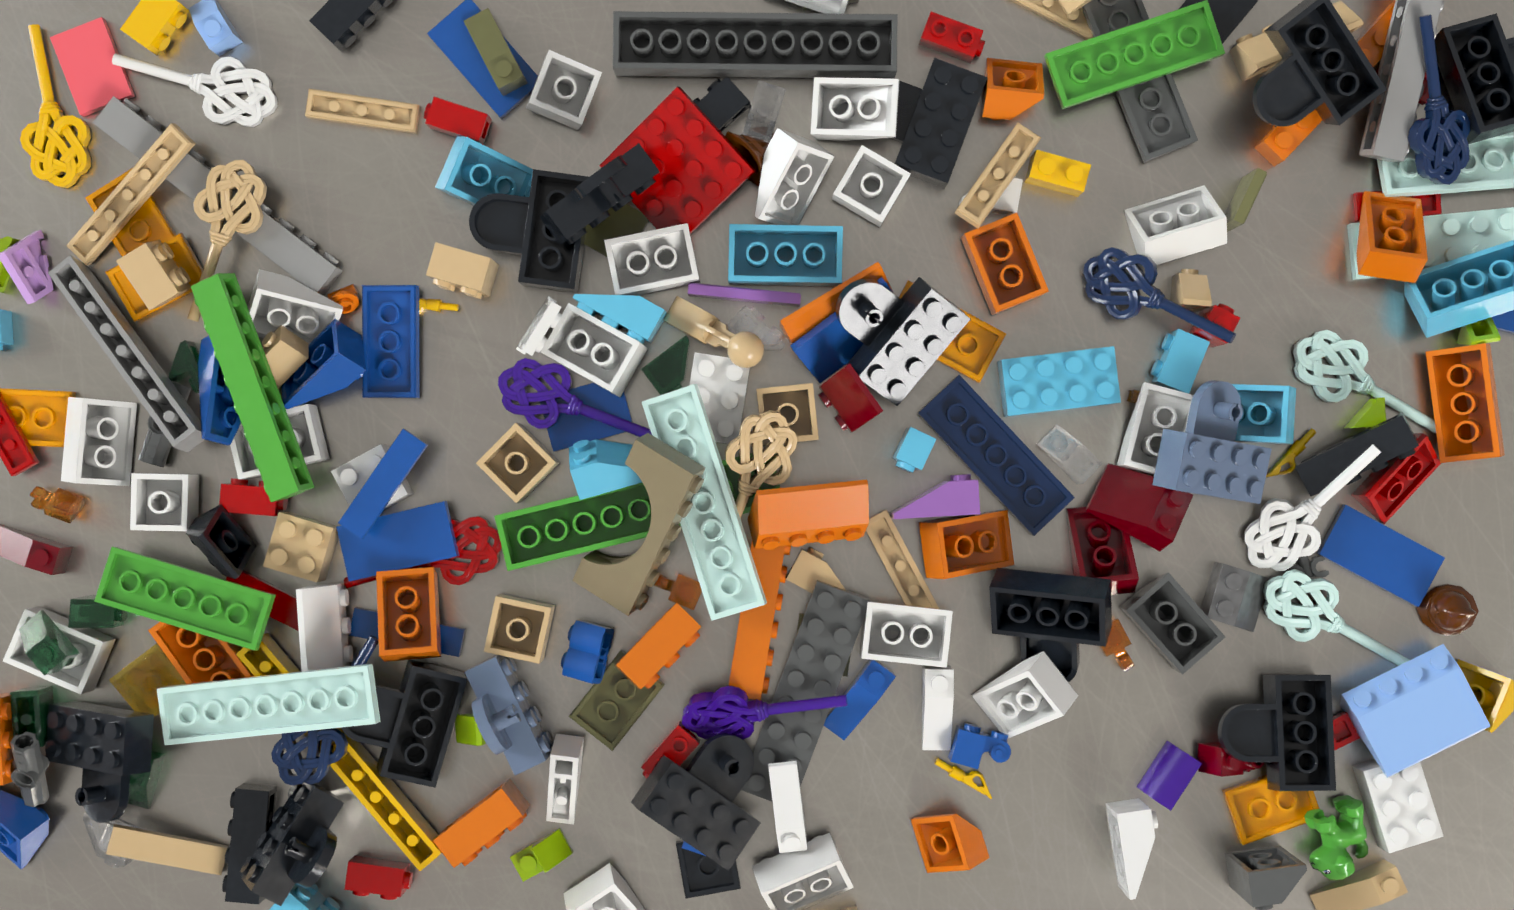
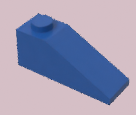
M869 659L843 693V695L847 696L848 706L832 708L827 715L824 726L842 740H845L896 677L894 672L879 661Z

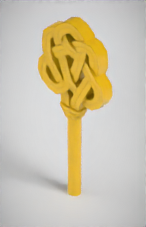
M33 24L29 25L28 29L43 103L39 111V121L28 124L22 130L20 142L23 149L31 156L30 167L33 175L40 180L49 181L57 187L68 189L75 185L79 177L87 173L91 167V157L87 150L91 139V132L84 120L73 115L64 116L61 107L55 102L40 25ZM72 126H76V128L78 129V135L76 134ZM60 151L62 157L57 160L58 152Z

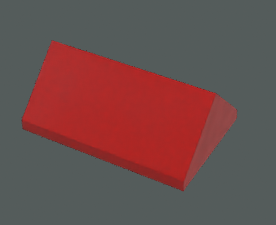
M1414 433L1419 442V446L1414 448L1416 453L1402 460L1398 456L1388 460L1389 465L1377 472H1372L1351 494L1382 524H1385L1441 464L1428 436L1424 433Z

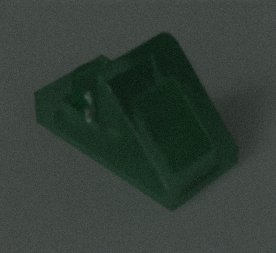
M187 340L180 342L168 377L171 381L177 382L191 376L189 379L190 386L198 394L199 351L194 342Z

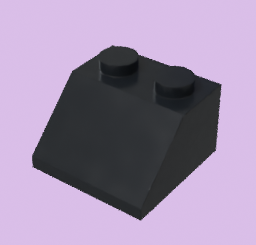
M221 504L196 517L186 532L191 542L202 551L210 564L216 567L222 575L233 579L241 575L256 548V544Z

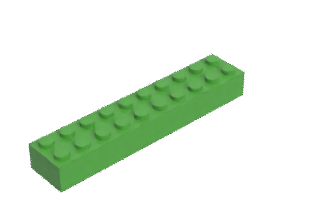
M739 456L735 457L736 461L740 462ZM722 460L734 501H736L739 494L738 479L740 474L731 470L727 462ZM756 469L751 472L750 480L757 473ZM643 482L582 500L579 499V496H574L494 516L507 571L646 538L651 523V505ZM763 482L759 490L780 488V484L773 486ZM756 493L749 497L743 514L750 512Z

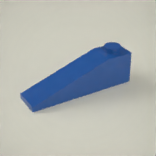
M208 335L201 339L198 360L202 439L231 445L241 425V421L234 409L232 396L224 382L222 369L214 355V348Z
M0 790V851L17 867L23 869L48 836L50 819L42 808L37 809L36 807L27 806L24 799Z

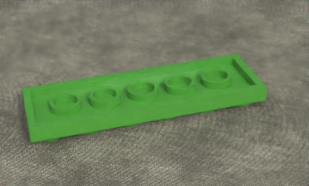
M1208 0L1046 53L1044 58L1061 108L1065 109L1221 57L1225 54V50Z
M112 546L94 602L256 651L260 648L276 595Z

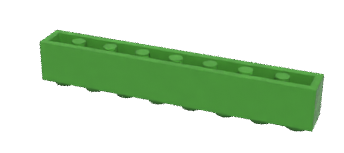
M217 273L192 285L191 289L194 294L195 304L200 310L204 321V328L209 334L214 348V355L219 361L224 375V382L229 388L234 402V409L239 415L244 429V436L249 442L254 455V463L259 469L264 482V490L269 496L270 501L275 502L288 499L314 488L235 273Z

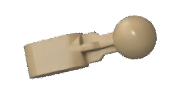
M676 296L663 319L669 325L704 344L708 343L713 347L722 346L726 348L730 360L736 366L750 368L758 364L763 357L764 345L756 334L748 331L734 334L728 330V326L722 323L720 319L679 296Z

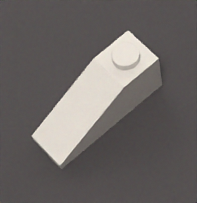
M922 666V750H951L954 701V669L951 666H947V668Z
M556 734L550 754L546 821L574 825L584 737Z
M797 761L770 763L768 767L779 853L808 850Z

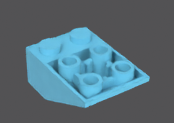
M574 294L573 299L578 302L577 308L595 317L596 313L603 317L602 322L617 330L621 327L628 331L626 335L642 344L645 341L652 344L667 314L664 309L641 296Z

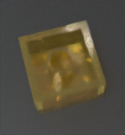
M157 643L109 679L134 711L154 714V717L160 713L157 688L186 684Z

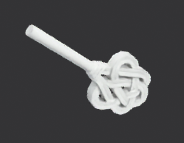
M116 53L112 58L113 65L187 85L199 95H204L202 108L205 116L216 124L226 125L235 121L245 127H255L261 124L263 118L274 113L278 107L277 97L272 90V82L268 75L257 69L246 68L240 60L231 56L222 57L213 64L210 75L204 73L189 75ZM227 68L235 69L233 71L224 72ZM237 81H243V83L226 84V83H232V82H237ZM205 85H216L217 88L211 90ZM247 93L249 97L243 100L236 94ZM226 97L231 103L236 105V107L232 108L223 100V98ZM266 98L265 105H262V101ZM214 106H217L224 113L217 114Z
M1374 444L1371 445L1313 499L1309 498L1308 500L1301 501L1295 507L1286 499L1274 498L1268 500L1261 508L1260 517L1250 523L1244 531V541L1247 545V555L1251 564L1258 568L1271 567L1275 571H1286L1295 564L1299 557L1310 556L1316 552L1321 544L1319 529L1313 522L1318 518L1322 510L1321 507L1381 453L1379 448ZM1275 510H1283L1272 514ZM1294 533H1296L1295 538H1294V540H1293V543H1292V545H1290V543H1291V541H1292V538H1293V536H1294ZM1309 534L1311 536L1310 541L1305 544L1306 538ZM1280 537L1277 544L1271 543L1272 540ZM1257 552L1264 553L1265 556H1259Z

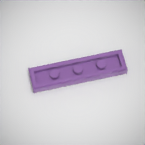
M690 283L688 285V296L800 307V293Z

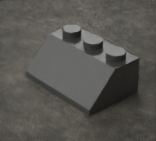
M1168 572L1141 588L1120 606L1122 611L1168 663L1182 675L1225 638V635Z
M1281 846L1225 853L1229 886L1257 910H1269L1275 904H1282L1307 871L1305 863Z

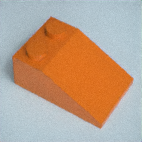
M1364 191L1357 245L1358 275L1416 283L1428 260L1421 199L1404 196L1385 197L1384 193Z
M1008 510L919 522L926 578L949 579L1014 565Z

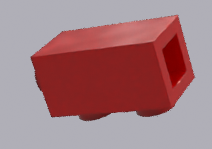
M931 11L919 45L971 64L974 56L980 57L985 41L981 40L984 30Z
M433 97L432 103H428L424 111L425 124L430 129L454 137H468L484 145L492 121L488 114L437 97Z
M1224 304L1213 305L1201 310L1198 314L1234 332L1240 320V317L1233 314L1234 310ZM1194 325L1189 332L1210 341L1209 346L1211 347L1228 343Z
M231 478V483L221 484L219 505L221 504L228 513L278 516L279 512L287 509L288 499L271 502L264 490L263 481H259V486L248 485V479Z
M679 721L642 763L641 768L644 770L642 774L647 779L663 755L681 765L700 744L701 739L692 731L686 729L682 722Z
M354 856L348 861L344 890L353 891L352 894L357 896H368L372 893L379 894L382 899L396 900L397 897H401L405 893L406 889L411 888L413 872H409L410 863Z

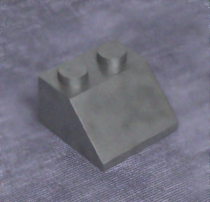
M1215 562L1201 609L1209 619L1254 632L1264 599V584L1270 578Z

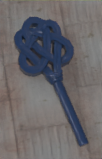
M1429 14L1419 17L1429 98H1427L1424 107L1425 118L1416 120L1411 126L1408 141L1410 148L1415 152V164L1418 174L1423 178H1429L1435 184L1450 185L1457 179L1461 169L1465 168L1469 162L1467 137L1470 133V120L1467 114L1461 110H1449L1447 100L1441 95L1432 15Z
M1111 247L1105 249L1100 255L1090 258L1084 264L1083 274L1087 282L1085 288L1087 296L1094 302L1105 304L1109 314L1116 319L1129 320L1138 315L1142 305L1151 309L1161 308L1230 344L1235 339L1236 333L1166 299L1163 292L1153 286L1158 273L1156 263L1151 257L1141 254L1130 255L1122 249ZM1138 264L1143 265V267L1145 268V274ZM1115 275L1121 283L1112 282V276ZM1139 290H1142V291H1143L1144 293H1146L1149 297H1147V296H1141ZM1114 292H1127L1128 296H1115ZM1118 305H1129V307L1123 311Z
M369 636L352 666L365 665L379 643L377 637ZM337 728L308 731L307 737L297 743L296 739L307 731L282 733V738L274 745L271 752L272 760L278 766L280 778L285 784L293 786L302 783L312 785L322 781L328 774L330 764L341 760L347 752L348 741L345 734ZM335 742L336 750L332 753L333 743ZM308 747L307 757L302 758L301 752Z

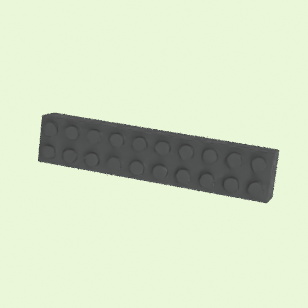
M613 11V70L616 76L895 79L897 73L898 14Z

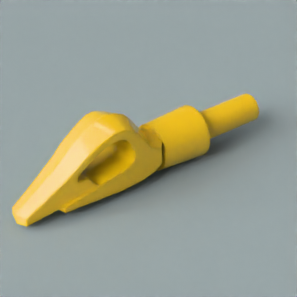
M419 298V314L424 309L440 312L441 309L458 311L459 304L443 303L441 299Z
M1311 428L1300 441L1296 440L1283 457L1270 469L1266 478L1293 472L1296 465L1295 457L1306 449L1305 445L1317 432ZM1288 462L1290 468L1280 471L1281 466Z
M936 759L934 764L949 772L948 776L963 782L981 794L986 795L989 799H992L982 773L979 771L965 773L956 765L952 767L941 759ZM978 776L982 781L983 786L977 785L973 781V778Z

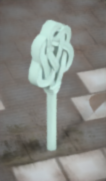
M1323 330L1315 332L1312 337L1300 339L1294 345L1293 355L1296 362L1294 372L1296 378L1302 383L1311 385L1316 395L1324 402H1339L1346 399L1351 391L1364 395L1369 394L1374 398L1385 397L1386 405L1400 413L1403 412L1406 417L1436 434L1435 420L1375 385L1371 376L1364 371V367L1368 362V350L1363 343L1354 339L1342 340L1336 333ZM1307 347H1309L1308 354L1305 352ZM1324 357L1330 365L1322 364L1321 358ZM1323 374L1336 375L1337 379L1324 378ZM1349 374H1352L1357 381L1351 380ZM1327 388H1335L1338 390L1335 393H1331L1327 390Z
M1292 569L1286 571L1282 576L1270 578L1264 584L1263 594L1265 603L1263 608L1265 615L1275 624L1283 626L1286 633L1295 641L1307 642L1314 639L1320 632V629L1331 633H1341L1398 666L1410 661V659L1346 624L1344 619L1337 612H1334L1333 609L1339 602V591L1332 582L1323 578L1311 579L1304 572ZM1320 590L1327 591L1326 598L1323 596ZM1306 593H1310L1316 603L1313 604ZM1297 597L1301 604L1292 603L1291 599ZM1324 614L1328 619L1321 618L1319 615Z

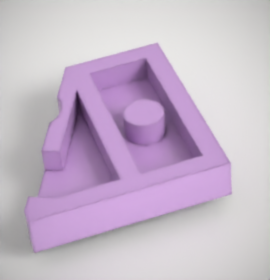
M41 230L29 234L0 252V261L27 304L38 301L54 290L52 279L48 274L49 263L47 255H42L39 240L44 238Z

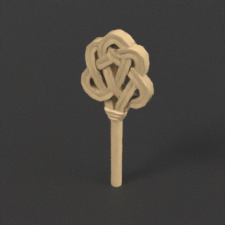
M234 160L226 165L213 167L207 176L206 188L197 194L193 202L194 212L197 216L211 224V229L209 230L211 235L209 236L212 244L200 281L214 275L222 249L232 240L235 232L247 235L256 232L262 225L264 215L260 206L266 197L267 186L264 180L258 177L254 167L245 160ZM244 171L245 174L239 175L237 172ZM233 189H237L238 192L233 197ZM207 202H208L209 212H210V213H208V211L206 210V204H207ZM251 216L250 221L243 224ZM193 299L187 319L199 322L201 313Z
M767 411L761 415L752 414L746 417L740 426L739 436L730 441L725 449V461L731 470L740 474L738 479L739 494L735 501L740 519L749 497L753 496L756 490H759L763 482L774 486L784 483L790 477L792 470L790 456L796 449L798 438L795 431L789 427L786 418L779 411ZM776 421L778 425L771 426L769 423ZM769 439L770 443L763 449V440ZM752 443L753 457L750 459V444ZM737 450H739L740 462L736 461L735 454ZM781 466L780 471L773 474ZM756 469L757 473L750 480L751 472Z

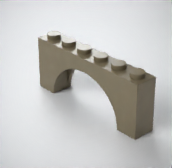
M649 433L635 439L625 462L643 482L650 500L651 523L644 543L636 553L627 556H610L597 550L592 551L582 558L572 580L627 616L637 609L642 610L649 599L647 595L649 587L654 586L660 575L657 570L660 564L662 565L669 557L671 550L668 547L681 531L682 527L679 526L682 517L685 518L690 512L693 505L690 500L693 494L700 490L704 479L701 478L705 471L704 466Z

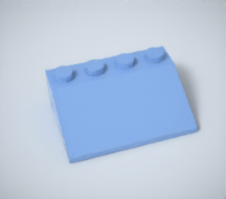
M1444 644L1343 693L1340 700L1341 709L1348 713L1357 733L1387 778L1490 727L1461 668Z

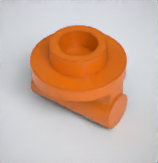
M354 284L327 294L328 299L343 306L342 314L353 312L359 305L358 291Z

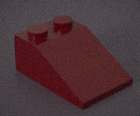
M851 364L845 366L819 386L821 393L818 394L819 398L826 408L832 406L838 415L834 419L843 431L848 429L852 433L883 412V409Z
M1108 463L1086 511L1160 552L1174 541L1193 494L1152 485L1153 476Z
M1087 507L1067 509L1066 514L1074 576L1111 579V595L1135 593L1139 576L1130 535L1086 511Z

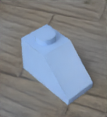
M201 0L189 8L193 23L208 48L219 57L243 43L217 0Z

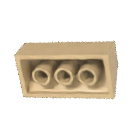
M1341 0L1333 3V6L1351 34L1364 25L1362 19ZM1271 25L1263 28L1262 34L1253 37L1252 33L1237 39V45L1229 51L1242 82L1267 72L1283 59L1265 33V30Z

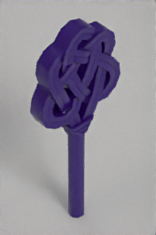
M524 358L517 361L514 367L503 371L498 377V386L503 394L502 403L504 408L515 415L525 416L528 423L538 429H549L557 423L560 413L572 416L580 414L638 437L646 433L652 435L649 428L583 404L580 398L570 394L572 378L570 372L563 365L556 363L541 365L535 360ZM529 368V369H532L533 371L528 372V371H526V370H524V369ZM552 373L559 374L562 378V383H560L552 375ZM513 378L514 383L509 387L508 381ZM543 378L549 384L552 390H549L538 379ZM531 385L538 393H527L526 387ZM562 398L569 404H558L556 399ZM512 401L519 402V405L513 404ZM546 401L547 405H530V403ZM549 414L544 420H540L535 416Z
M725 686L719 688L716 692L694 694L689 699V704L683 709L682 724L686 729L695 732L698 737L705 740L722 733L733 734L744 740L754 732V722H761L768 718L769 715L848 706L846 695L768 704L766 701L763 702L758 699L748 701L746 692L739 687Z

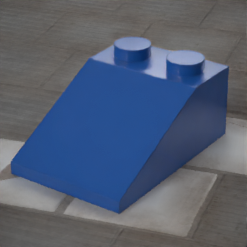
M334 319L309 343L308 359L281 386L284 407L290 409L347 388L354 380L360 379L366 370L362 335Z

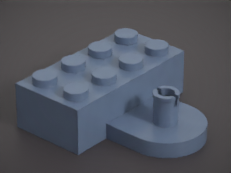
M1218 380L1205 382L1197 389L1192 398L1185 432L1163 429L1152 485L1176 491L1261 504L1272 448L1235 442L1239 420L1243 415L1240 395L1232 384Z
M495 655L465 671V674L477 697L471 706L474 719L483 739L494 754L498 755L504 752L514 775H517L546 761L551 754L553 740L548 731L543 732L539 724L542 719L536 706L531 707L527 696H529L527 686L523 680L518 681L514 672L517 670L513 658Z

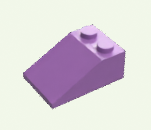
M971 474L950 475L951 481H943L890 512V517L892 519L980 514L978 480H972Z

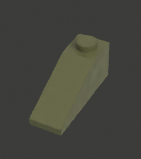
M489 8L464 20L501 94L505 96L526 85L528 82Z

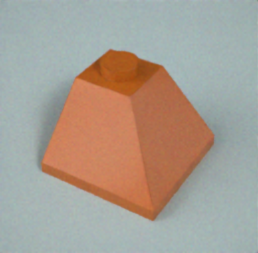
M987 58L985 77L988 78L983 88L982 117L992 120H1011L1044 99L1042 63Z
M956 813L914 817L911 819L927 873L971 870L990 858L982 831Z

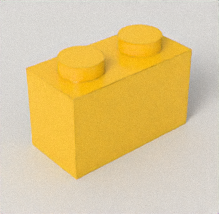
M140 0L120 30L155 55H158L160 51L167 48L171 40L170 37L176 28H180L185 23L189 10L177 0Z
M1036 150L1031 156L1024 183L1079 197L1085 190L1091 164Z

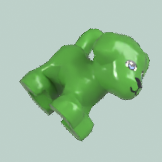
M1349 795L1338 796L1333 799L1334 807L1340 813L1338 821H1336L1335 816L1332 814L1330 817L1324 816L1323 810L1320 809L1309 810L1304 816L1307 826L1310 829H1316L1320 833L1322 845L1310 854L1309 863L1313 869L1320 871L1329 880H1344L1354 873L1353 859L1346 850L1348 846L1356 845L1355 856L1358 859L1364 858L1368 854V845L1365 841L1367 831L1363 824V802Z

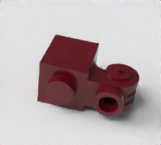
M1220 742L1198 743V761L1202 763L1198 772L1220 777L1244 775V772H1251L1255 768L1259 769L1265 763L1236 760L1223 750Z

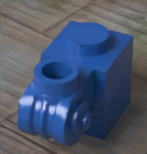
M965 723L964 727L956 725L948 758L950 762L978 769L982 754L988 751L994 761L998 763L1005 762L1011 755V749L1007 743L1008 734L992 730L991 735L980 732L981 727L970 723Z

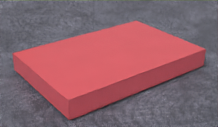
M103 17L50 37L81 116L85 117L103 110L113 96L121 101H124L125 98L131 99L135 97L124 67L112 64L113 55L119 53L106 20Z

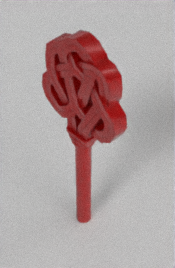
M481 516L469 517L462 522L451 519L455 539L462 534L464 535L463 538L456 542L459 556L456 557L471 559V562L456 561V557L405 569L420 567L440 568L443 578L450 584L462 585L471 581L476 573H486L495 569L498 565L499 554L502 551L498 529L491 526L489 521ZM475 525L479 526V528L473 529L471 527ZM490 537L494 539L493 545L489 542ZM472 542L477 545L475 550L465 549ZM489 559L488 562L482 563L483 560ZM452 570L463 571L464 573L458 576ZM376 575L350 582L348 577H345L344 584L346 588H351L375 581Z

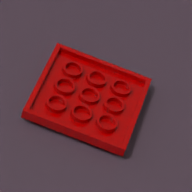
M676 87L599 165L601 168L613 159L620 155L622 156L639 143L660 172L653 177L656 182L639 195L635 191L632 192L631 196L634 199L631 201L656 229L688 223L690 234L756 171L681 87Z

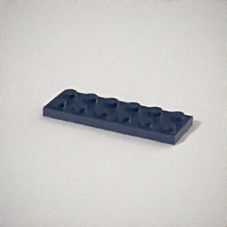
M960 375L953 379L918 412V415L1032 536H1035L1075 498Z

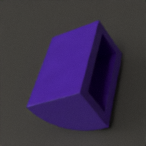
M1166 741L1137 785V788L1171 811L1202 763L1169 741Z

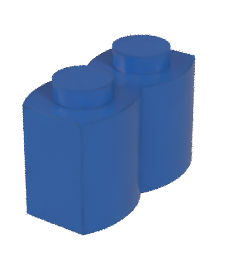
M576 620L568 632L569 649L561 659L562 675L591 684H600L605 673L607 655L612 645L614 629L583 620Z

